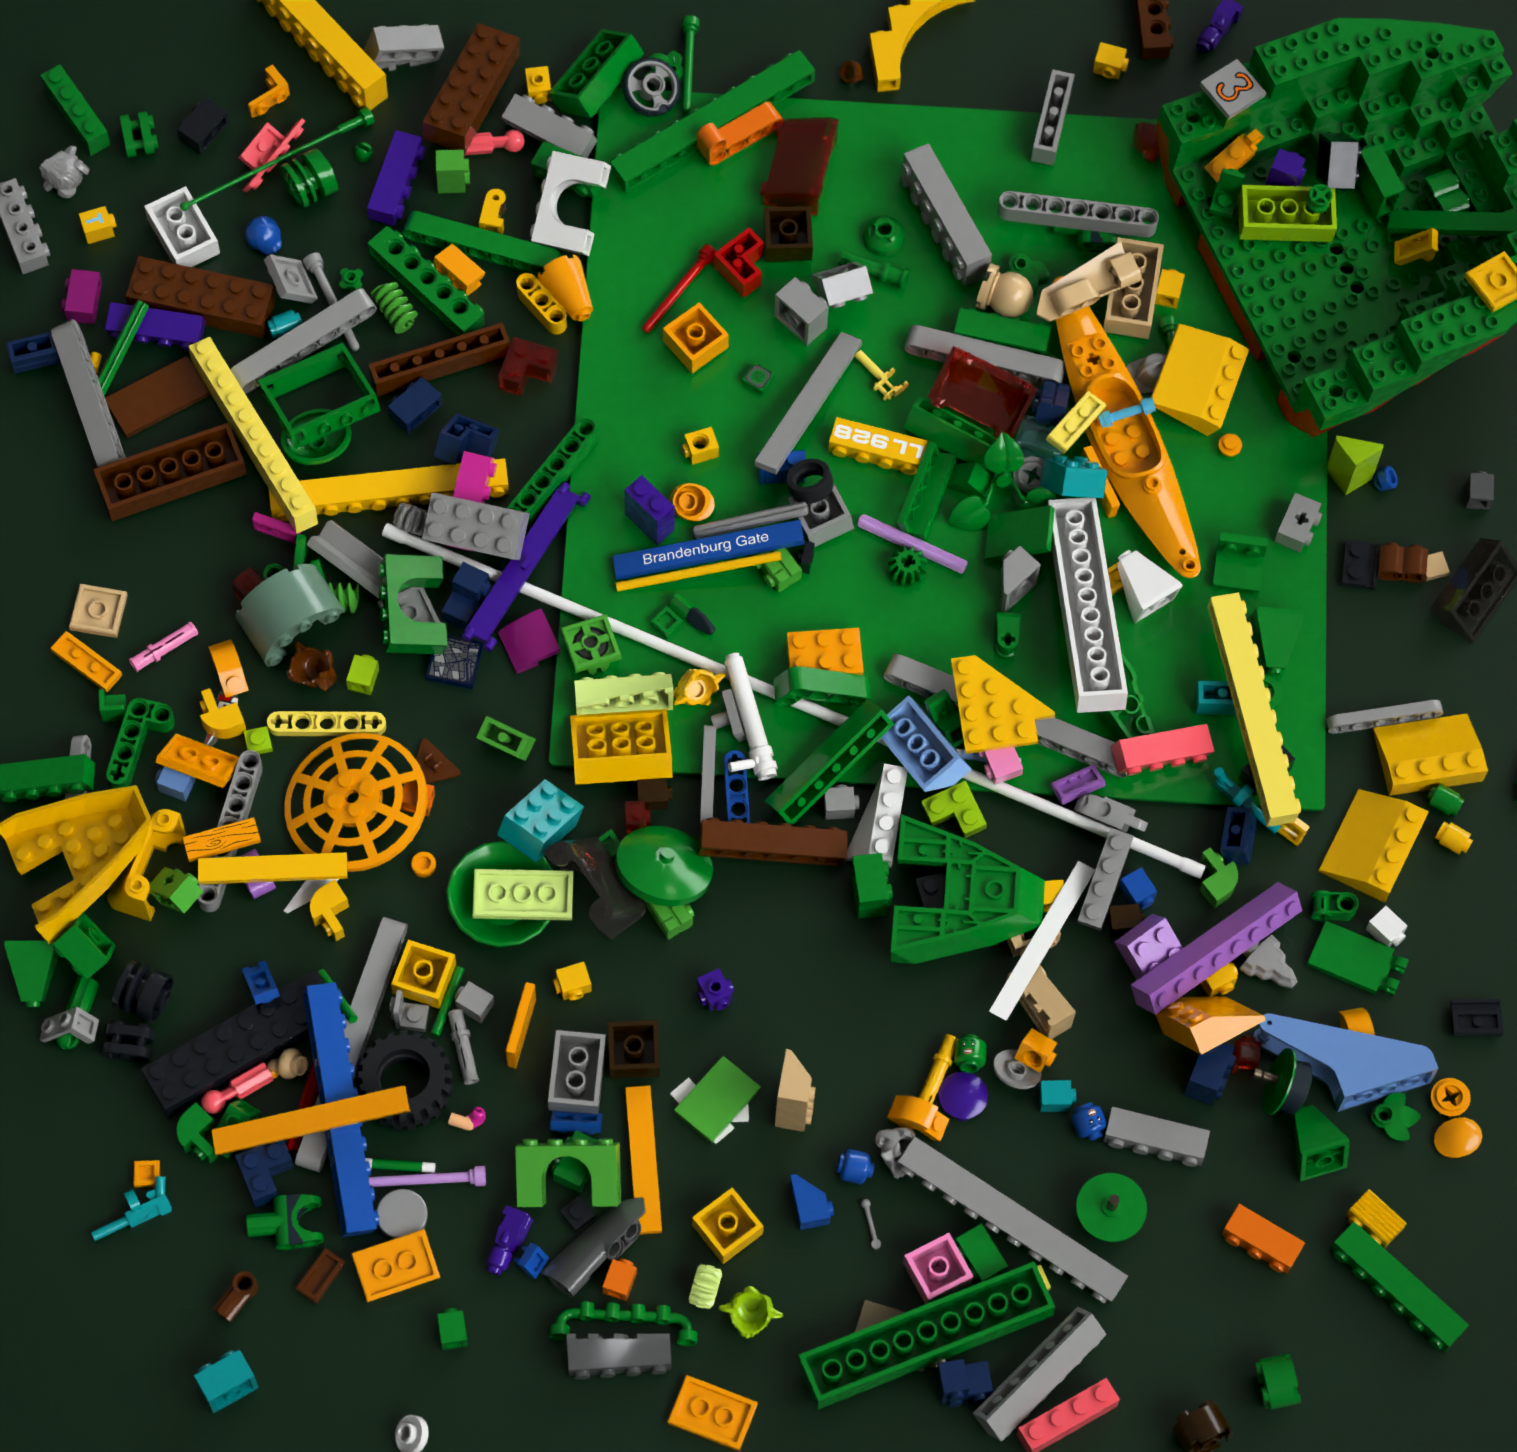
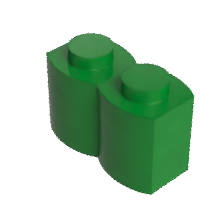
M1449 168L1423 179L1421 188L1426 199L1432 205L1433 211L1468 212L1470 198L1459 188V178Z

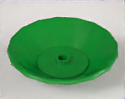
M506 841L484 843L466 853L451 871L446 889L449 913L458 928L476 942L495 947L520 945L539 935L551 921L473 918L474 869L553 871L545 857L535 862Z

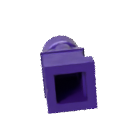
M1222 0L1213 13L1209 27H1206L1197 38L1198 43L1196 46L1198 50L1202 53L1214 50L1221 41V38L1229 32L1233 22L1237 24L1240 20L1244 7L1233 0Z
M507 1205L503 1211L505 1218L498 1227L495 1239L497 1246L491 1248L486 1259L488 1265L486 1270L497 1276H500L503 1271L507 1270L513 1257L512 1253L525 1241L533 1222L528 1213Z

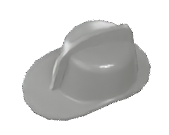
M1153 353L1145 358L1135 360L1126 366L1141 394L1153 392L1166 358L1165 355Z

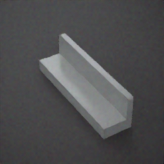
M327 521L320 535L312 536L306 545L379 598V586L382 585V579L378 577L377 570L378 564L382 562L383 558L334 521Z

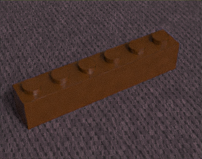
M502 322L368 364L370 378L378 397L407 388L411 382L418 381L421 377L429 381L511 355L510 340Z
M707 818L702 820L698 828V856L842 867L847 859V831L840 830L837 827L817 829L813 825L792 827L788 823L768 825L767 822L763 821L744 823V821L737 819L727 822L720 821L718 818Z

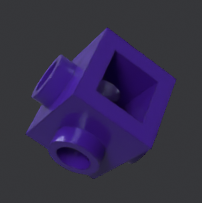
M719 968L697 978V988L699 990L697 996L702 1006L706 1005L709 1011L714 1009L720 1011L730 1005L734 988L729 978L725 979Z

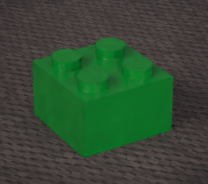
M882 853L852 857L851 880L857 919L887 916V909L891 907L893 893L891 884H888L887 875H889L888 861H883Z
M84 912L53 942L56 953L60 957L66 958L72 964L73 970L79 976L83 975L87 980L110 960L116 947Z

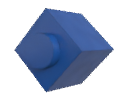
M1142 867L1120 880L1119 889L1129 904H1139V908L1146 909L1155 902L1157 890Z

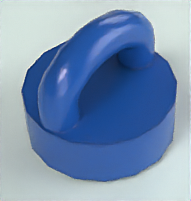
M1385 466L1375 472L1373 483L1378 491L1390 490L1397 486V475L1392 467Z

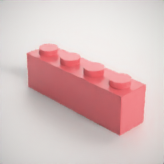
M1207 724L1122 739L1111 745L1118 774L1127 772L1128 776L1139 774L1142 772V769L1149 768L1150 772L1163 769V765L1171 764L1172 768L1186 764L1185 761L1193 760V763H1200L1206 761L1207 756L1215 752Z
M1105 1378L1019 1427L1016 1435L1026 1452H1039L1116 1408L1120 1399L1108 1379Z

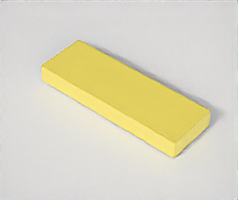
M1087 391L1051 431L1046 441L1065 454L1105 409L1106 404L1090 391Z

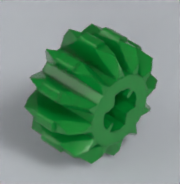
M903 545L901 552L893 551V557L888 558V573L893 574V582L900 579L902 586L905 585V582H909L913 586L915 580L918 582L923 580V575L927 574L928 568L926 565L928 560L927 558H922V550L915 553L914 546L910 550H906Z

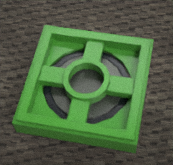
M607 614L560 628L575 673L588 670V673L594 675L597 672V668H600L602 672L606 671L610 662L622 659Z

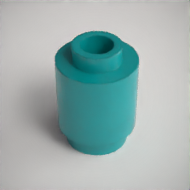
M293 310L272 316L271 320L266 321L273 339L276 337L280 338L302 324L299 313H294Z

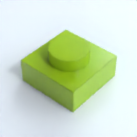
M267 726L243 731L248 750H254L258 754L273 751Z

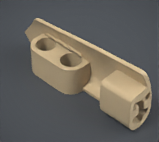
M1118 242L1043 289L1040 294L1036 315L1051 322L1096 303L1100 297L1140 282L1141 272L1130 252L1125 253L1122 243Z

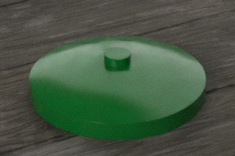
M647 826L632 831L620 842L615 856V869L623 885L637 897L662 906H681L696 901L707 891L713 875L711 858L708 856H698V841L683 831L665 826Z

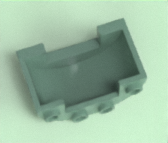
M299 564L296 566L297 570L288 571L286 568L270 576L246 595L240 603L242 606L241 611H236L235 617L268 668L280 663L282 657L287 654L286 650L281 647L290 644L293 641V637L300 632L302 633L310 629L313 622L319 620L325 625L332 623L339 618V614L345 611L315 565Z

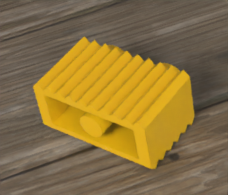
M1370 1189L1364 1193L1347 1213L1350 1224L1355 1221L1384 1249L1407 1224Z

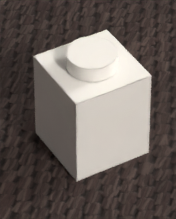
M1385 906L1369 921L1366 931L1383 945L1388 947L1391 945L1398 946L1406 937L1404 932L1407 925Z

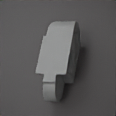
M1092 794L1084 795L1077 800L1073 809L1126 833L1129 826L1145 832L1148 826L1147 822L1134 817L1136 810L1105 796L1101 798Z

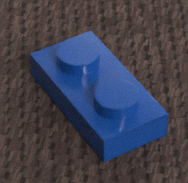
M552 1111L551 1130H556L559 1133H569L577 1130L586 1135L601 1133L602 1113Z

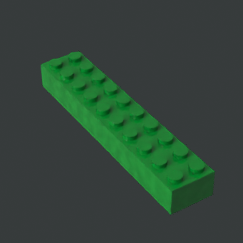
M1034 1261L799 1354L798 1365L817 1409H821L1049 1318L1054 1314L1055 1305Z

